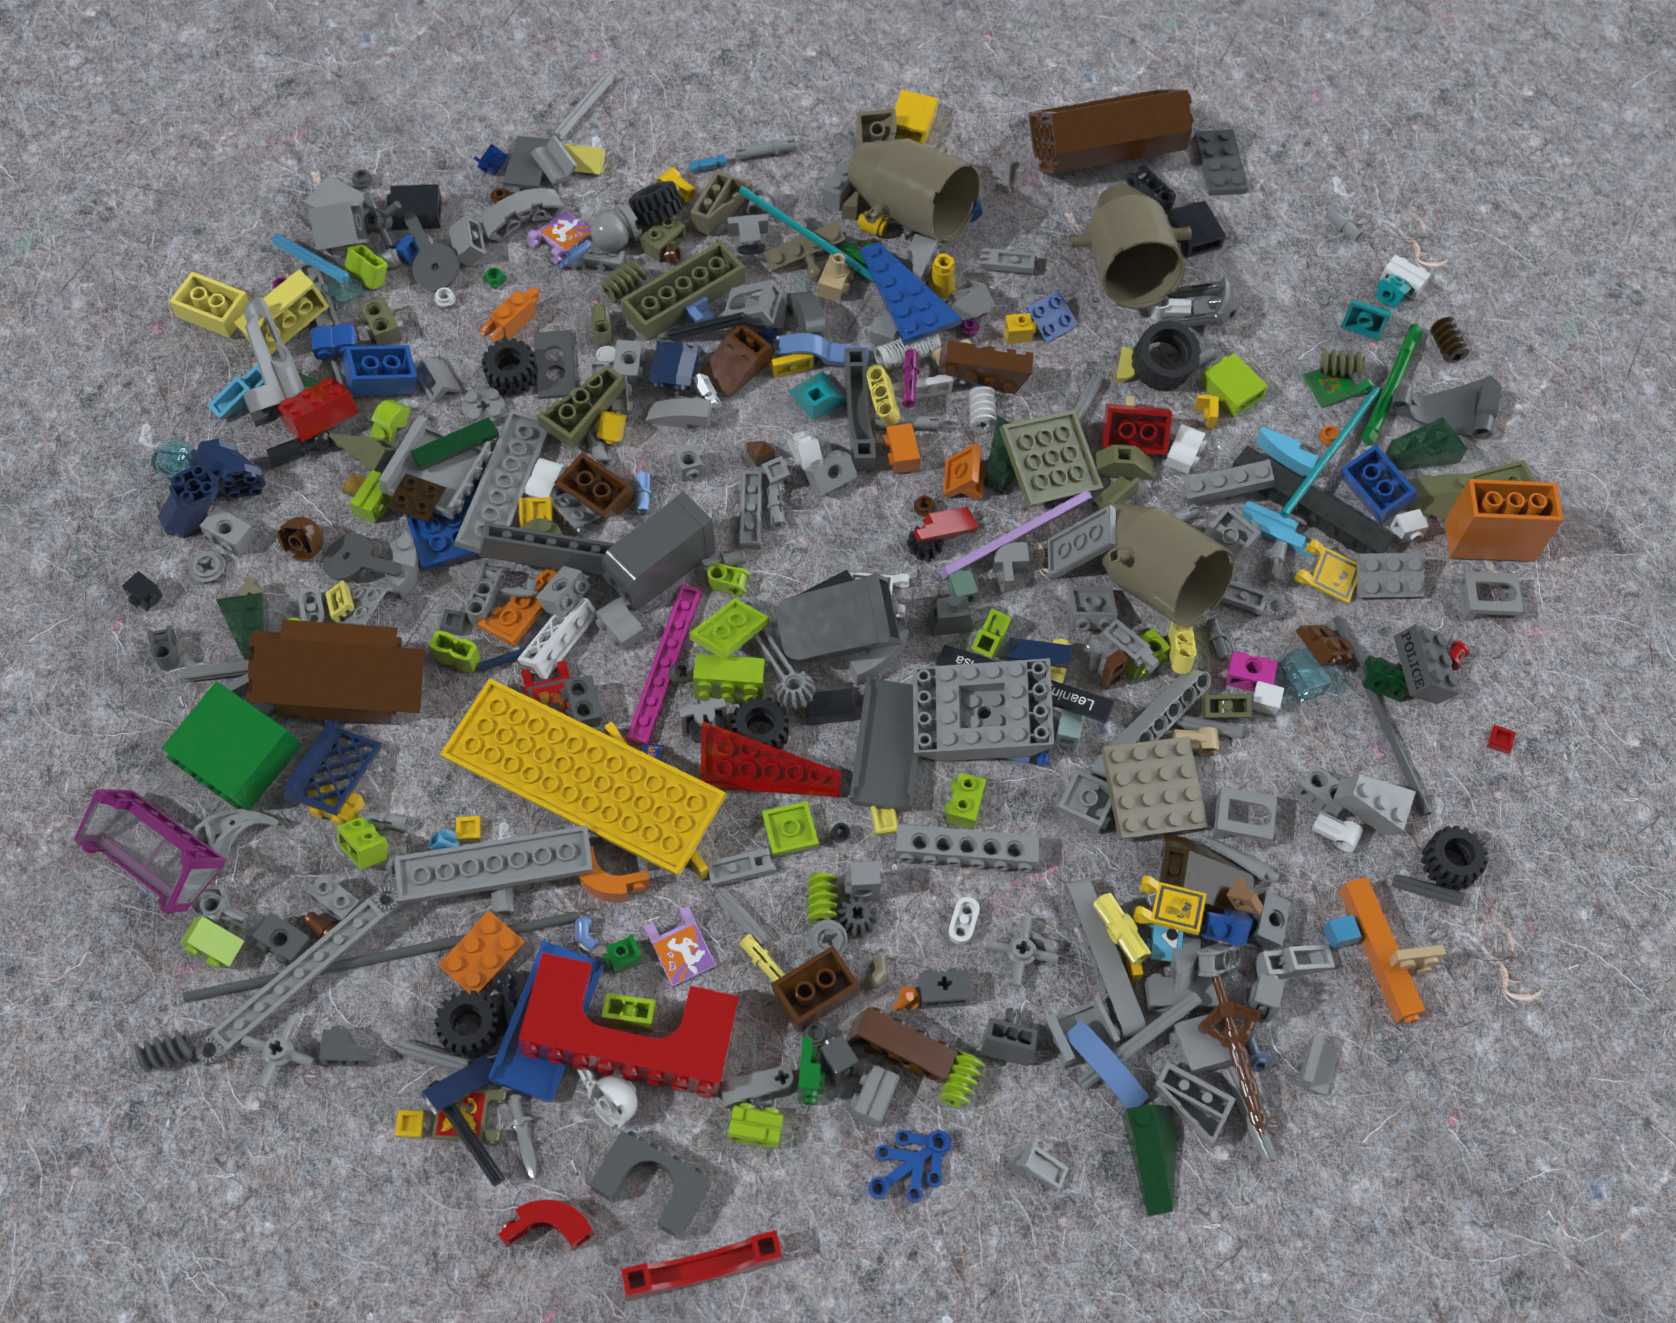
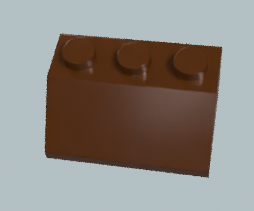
M583 452L554 482L556 486L603 518L622 514L635 500L632 485Z
M834 946L829 947L771 983V987L784 1014L797 1033L859 995L860 984Z

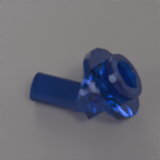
M772 326L761 328L760 333H757V335L772 345L773 353L772 339L777 338V330H772Z

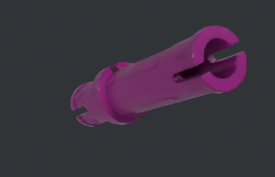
M908 349L905 352L902 405L906 408H912L916 405L919 352L915 349Z

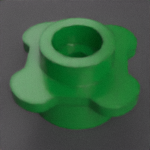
M496 267L489 268L485 275L482 276V281L487 282L493 289L498 288L501 282L507 280L506 275L502 274L501 270Z

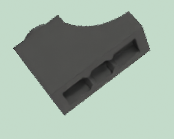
M333 1026L331 1029H323L319 1060L324 1066L375 1067L376 1056L372 1050L356 1046L353 1043V1036L345 1027Z

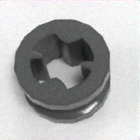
M681 661L673 664L669 668L668 674L674 683L680 684L690 679L692 671L686 662ZM678 669L682 670L681 677L678 675L680 672Z

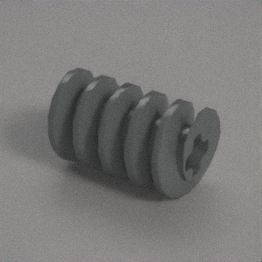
M185 1027L184 1035H181L177 1029L174 1032L173 1039L168 1033H165L164 1042H161L158 1036L154 1037V1045H151L148 1040H144V1048L141 1049L138 1043H135L134 1050L140 1067L149 1073L152 1071L153 1066L156 1069L162 1068L163 1062L167 1066L172 1065L173 1058L178 1063L183 1060V1055L187 1059H191L193 1057V1042L188 1029Z

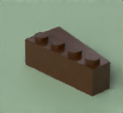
M868 1007L855 1017L846 1038L849 1046L853 1047L855 1042L864 1046V1052L870 1055L883 1054L886 1056L887 1062L894 1065H909V1071L936 1083H941L947 1079L957 1054L948 1043L935 1041L929 1038L928 1033L918 1029L913 1030L907 1027V1023L903 1020L891 1019L885 1015L883 1010L876 1007Z

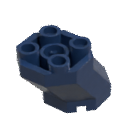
M657 341L649 376V382L652 383V387L669 389V385H673V389L689 391L690 387L694 386L693 377H695L701 346L695 344L690 346L688 343Z
M213 439L200 442L198 449L195 451L194 448L191 451L195 466L200 465L205 469L211 470L221 493L227 494V498L238 499L244 496L260 495L263 492L262 488L266 483L261 468L240 454L235 443L230 442V445H227L222 439Z
M200 465L178 472L170 480V494L158 515L167 535L172 536V534H175L179 538H187L201 531L200 524L207 518V512L220 487L211 470L205 469Z

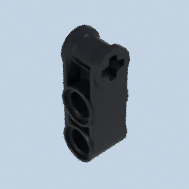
M1142 165L1138 171L1129 173L1126 176L1128 186L1157 201L1164 209L1166 215H1169V211L1174 206L1176 193L1152 173L1147 166Z

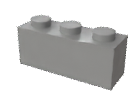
M1153 974L1147 977L1144 983L1146 1013H1165L1192 992H1195L1200 997L1201 1003L1188 1013H1211L1219 1004L1212 978L1205 976L1195 977L1193 982L1183 992L1174 994L1171 977H1165L1164 974Z

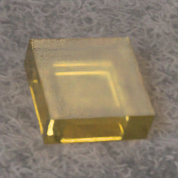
M352 472L342 487V492L354 497L366 480V477Z

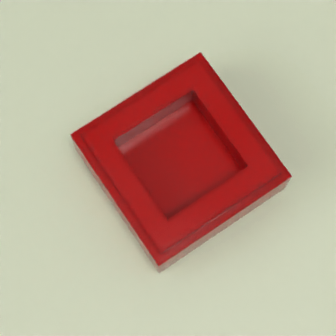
M1494 724L1491 728L1486 747L1509 755L1512 751L1516 732Z

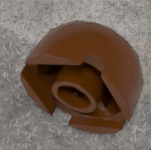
M307 517L291 518L277 532L278 541L285 552L289 550L295 554L292 557L302 562L310 561L322 549L324 541L322 530L316 522Z

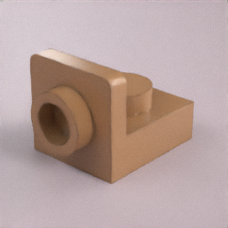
M1237 878L1229 889L1227 897L1236 910L1260 915L1264 906L1258 899V895L1248 888L1242 878Z

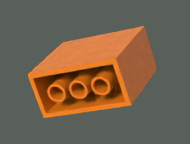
M1469 479L1444 521L1449 558L1536 561L1564 521L1557 483Z

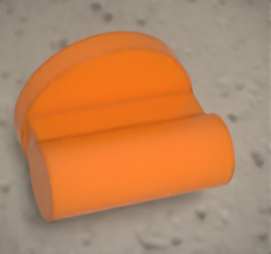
M904 986L899 991V999L893 1004V1009L896 1012H900L904 1007L909 1010L916 1009L920 1005L919 993L911 986Z

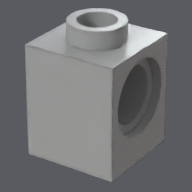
M695 444L674 449L675 462L682 481L695 480L703 476L702 462Z

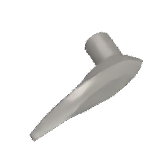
M528 578L527 588L519 586L498 590L503 594L515 597H535L539 594L536 590L537 579Z

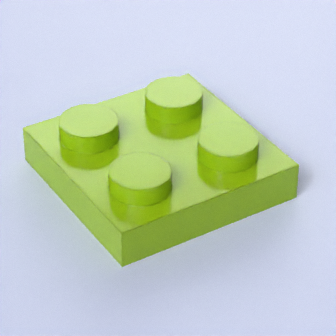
M808 801L762 811L773 857L819 847Z

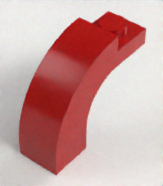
M549 1199L535 1200L519 1206L515 1211L520 1219L517 1221L513 1219L502 1226V1231L498 1233L507 1248L531 1230L549 1227L559 1231L573 1251L595 1236L592 1227L578 1210L564 1202Z

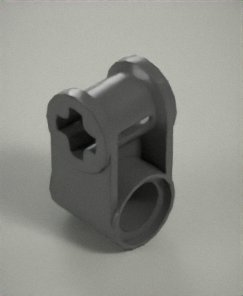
M172 625L167 626L166 629L154 632L153 630H148L151 654L157 665L164 671L174 669L179 659L176 648V635Z

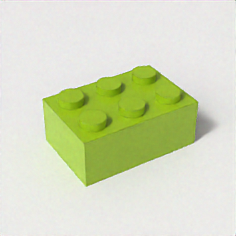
M696 653L693 674L695 699L707 701L712 698H724L725 703L742 701L747 703L750 697L758 699L757 696H763L765 659L728 656L722 659L717 655Z

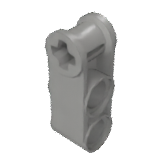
M486 562L482 563L478 577L465 605L471 624L478 626L477 623L482 619H488L499 593L498 590L505 581L506 567L497 568L489 566Z
M1216 943L1205 948L1196 949V954L1199 958V969L1196 971V975L1205 977L1218 976L1220 973L1240 967L1244 957L1242 946Z
M785 1066L756 1071L720 1082L726 1109H733V1106H740V1103H757L773 1097L786 1095L791 1092L794 1086L793 1073ZM779 1077H784L786 1084L781 1085Z

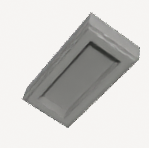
M1029 1142L1018 1164L1020 1168L1054 1191H1060L1069 1167L1036 1144Z

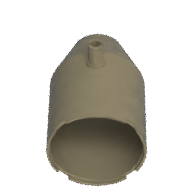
M910 139L862 143L852 154L848 165L849 181L871 207L864 215L868 223L874 224L878 218L884 217L944 243L958 237L973 216L970 212L974 202L978 203L981 183L979 172L975 166L947 155L948 149L944 143L941 145V142H939L932 149Z
M1120 184L1111 186L1101 193L1097 199L1087 234L1069 235L1070 248L1086 246L1090 248L1108 298L1110 297L1117 305L1124 308L1143 309L1161 303L1165 296L1170 292L1174 293L1181 284L1184 277L1185 264L1176 240H1190L1191 229L1190 227L1173 228L1169 224L1164 209L1157 201L1131 186Z
M1116 503L1109 504L1114 506L1116 510L1117 546L1100 554L1098 558L1113 583L1179 627L1188 628L1201 622L1204 619L1202 615L1209 608L1211 610L1215 609L1231 583L1235 564L1232 563L1231 559L1234 556L1232 551L1162 508Z

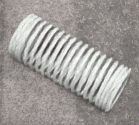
M937 333L933 334L932 337L930 335L905 346L900 338L886 345L876 347L875 358L877 364L888 372L905 365L906 350L916 349L919 352V360L925 358V356H931L933 351L941 349V342Z

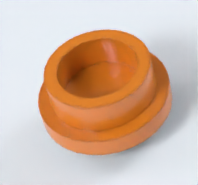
M1329 425L1320 431L1319 439L1323 444L1330 446L1340 432L1337 427Z

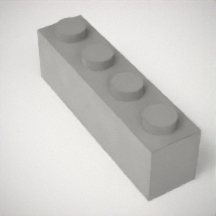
M1270 460L1183 478L1188 506L1274 487V476Z

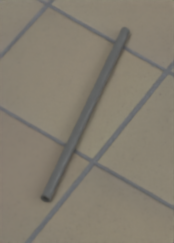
M1336 616L1332 620L1339 635L1346 638L1352 645L1351 649L1355 653L1352 656L1354 658L1352 663L1361 683H1363L1368 675L1341 616ZM1364 688L1411 790L1416 791L1414 797L1423 816L1430 815L1432 811L1377 693Z

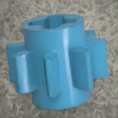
M445 829L444 832L440 830L432 835L429 841V848L432 851L459 846V841L454 837V832Z

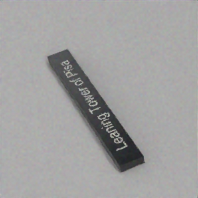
M944 645L936 665L945 666L996 661ZM1051 680L1052 706L1107 723L1114 706V700Z

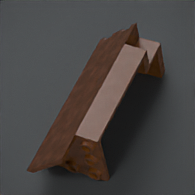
M282 619L280 632L254 630L253 637H250L251 654L248 664L249 685L246 702L276 704V715L278 717L391 724L392 715H397V712L420 713L425 649L402 648V637H397L398 628Z

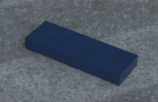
M1010 637L1003 657L1008 661L1050 658L1051 667L1068 669L1074 648L1072 645Z
M486 1055L422 1091L421 1095L436 1115L492 1083L488 1080V1076L493 1064Z

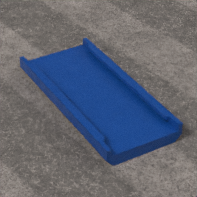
M543 939L488 1080L541 1101L552 1103L567 1063L554 1065L549 1063L548 1059L540 1057L537 1060L525 1058L519 1052V1036L542 952L592 963L591 980L583 1007L585 1015L606 962L597 961Z

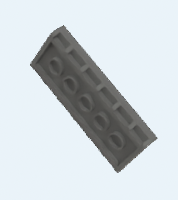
M867 676L849 802L858 806H875L880 809H894L895 811L902 812L911 811L919 757L914 754L913 684L875 680Z

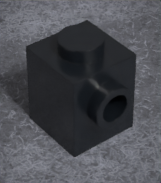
M139 571L122 585L123 590L128 596V601L134 607L138 608L140 606L146 612L151 607L157 605L163 597L158 586Z

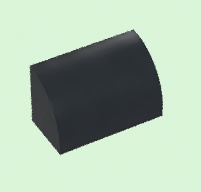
M852 688L814 692L812 702H806L808 726L854 721Z

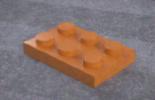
M488 910L439 963L438 967L470 994L471 990H474L479 995L493 980L494 975L499 970H502L522 948L525 941Z

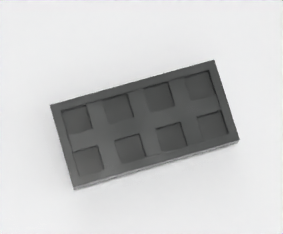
M1234 130L1196 131L1194 138L1208 196L1247 194L1248 185Z

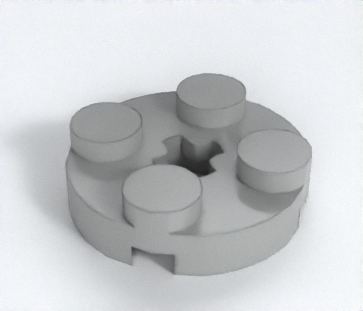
M494 388L470 391L466 393L462 404L464 418L468 423H476L489 417L495 426L498 424V420L504 417L506 412L504 399L498 390ZM481 406H488L486 411H482L480 408Z

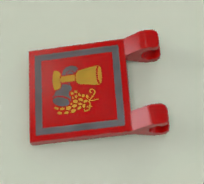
M566 661L557 662L560 678L534 684L530 669L521 670L526 696L566 715L567 703L562 702L560 689L564 687L565 680L570 679Z

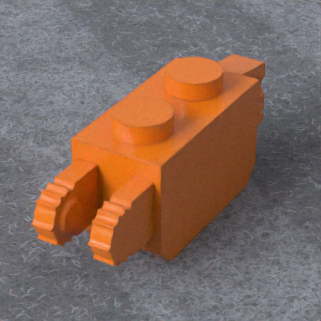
M531 287L525 293H521L518 290L514 292L489 315L490 320L483 325L480 333L483 336L491 333L489 340L493 343L503 337L510 339L533 318L535 314L534 307L540 299L539 290Z

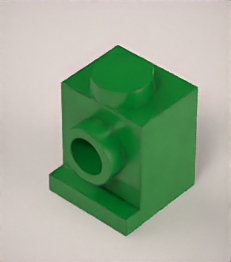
M633 934L628 935V938L605 946L607 953L603 954L604 960L608 968H613L615 974L643 964L641 953ZM626 951L622 956L617 955L620 952Z

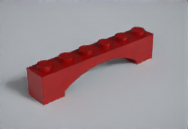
M777 1230L700 1254L621 1269L626 1298L628 1301L781 1263L783 1256Z

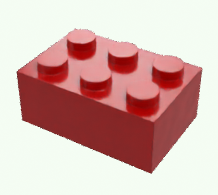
M333 377L322 380L320 384L312 388L304 389L300 394L287 398L276 406L285 428L301 442L359 413L350 391Z
M1106 403L1101 440L1102 448L1105 449L1112 445L1136 446L1144 453L1167 455L1172 411L1169 408Z

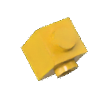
M1030 313L1006 315L1004 331L1007 344L1031 342L1032 335L1036 333L1035 321H1032Z
M610 411L601 412L600 419L597 420L595 431L598 432L597 438L603 439V442L607 444H615L622 441L627 415Z

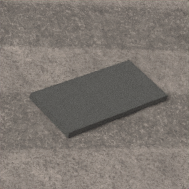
M517 136L503 180V186L539 188L544 171L531 153L534 148L546 146L550 139Z

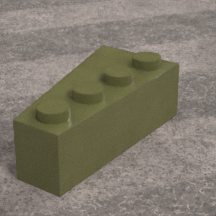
M608 365L585 380V383L579 388L575 387L569 392V395L560 401L554 402L548 410L537 414L539 426L573 450L597 420L600 419L601 412L606 411L624 391V376Z

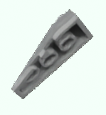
M970 280L950 294L951 299L943 300L962 320L987 315L991 312V308L996 306L985 284Z

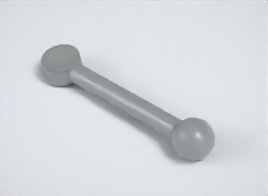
M1008 159L1006 186L1003 188L1005 193L1011 191L1012 159Z

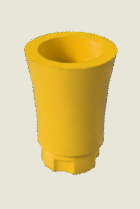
M943 253L939 254L934 259L932 265V272L927 287L941 299L950 297V294L955 291V265L953 257Z

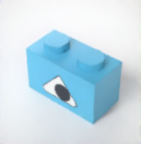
M1148 923V928H1151V936L1146 938L1145 944L1151 952L1149 958L1171 961L1173 948H1182L1183 931Z

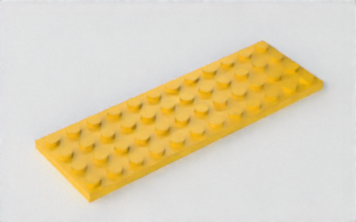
M490 678L440 753L443 759L577 826L587 825L589 832L678 877L681 875L727 797L726 792Z

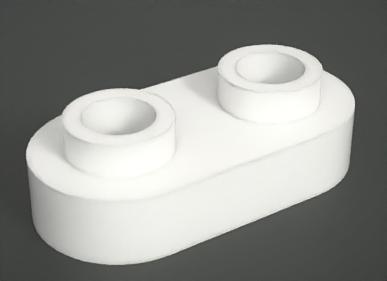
M971 897L961 898L957 902L949 926L948 936L953 943L958 945L966 944L971 940L979 915V904ZM969 909L971 913L968 915L964 914L963 910ZM961 930L964 932V935L958 936L956 931Z

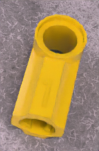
M670 167L656 179V183L663 181L675 182L680 197L685 203H690L697 193L696 188L682 179L681 174L674 167Z

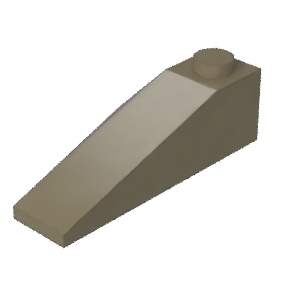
M895 109L856 112L859 145L865 142L894 140L897 130Z

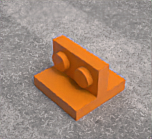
M975 443L946 459L943 495L945 497L951 498L959 493H963L975 501L982 498L985 462L980 459L981 446Z

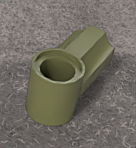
M603 303L595 304L591 308L594 341L597 346H609L613 342L609 307L603 305Z

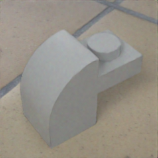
M1027 542L1008 543L996 552L992 573H998V583L1002 584L1003 592H1012L1014 584L1013 573L1027 572L1029 553Z

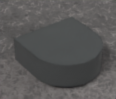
M246 406L255 426L269 421L272 417L271 407L260 412L250 413L248 406Z

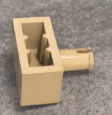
M830 254L818 282V296L841 302L843 295L848 294L849 281L854 279L856 270L845 264V256L843 254Z

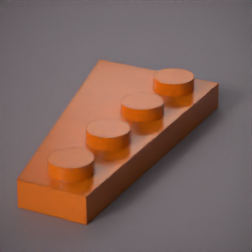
M547 568L535 578L537 579L536 590L540 593L557 572ZM536 596L510 597L511 601L502 608H496L492 612V616L486 620L482 619L477 623L479 629L515 647L544 611Z

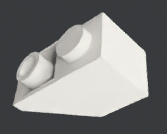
M797 432L792 435V438L787 439L797 465L804 470L810 467L813 461L823 460L818 439L805 432Z

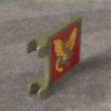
M478 1090L455 1103L480 1142L501 1144L502 1135L497 1130L485 1131L489 1102L497 1104L507 1103L508 1094L504 1090ZM442 1111L436 1114L432 1139L462 1141Z

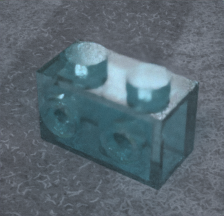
M1307 647L1287 653L1279 665L1302 702L1324 695L1332 683L1329 675L1320 666Z

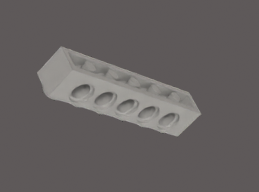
M897 824L894 859L900 860L903 863L920 861L927 865L944 863L951 867L968 865L975 869L992 867L998 871L1017 869L1019 872L1029 873L1036 871L1039 862V836ZM921 843L925 848L918 849L914 844ZM945 845L948 847V850L941 851L937 846ZM969 847L972 852L965 853L961 848ZM992 849L996 854L989 855L985 850ZM1016 851L1019 856L1013 857L1008 852Z

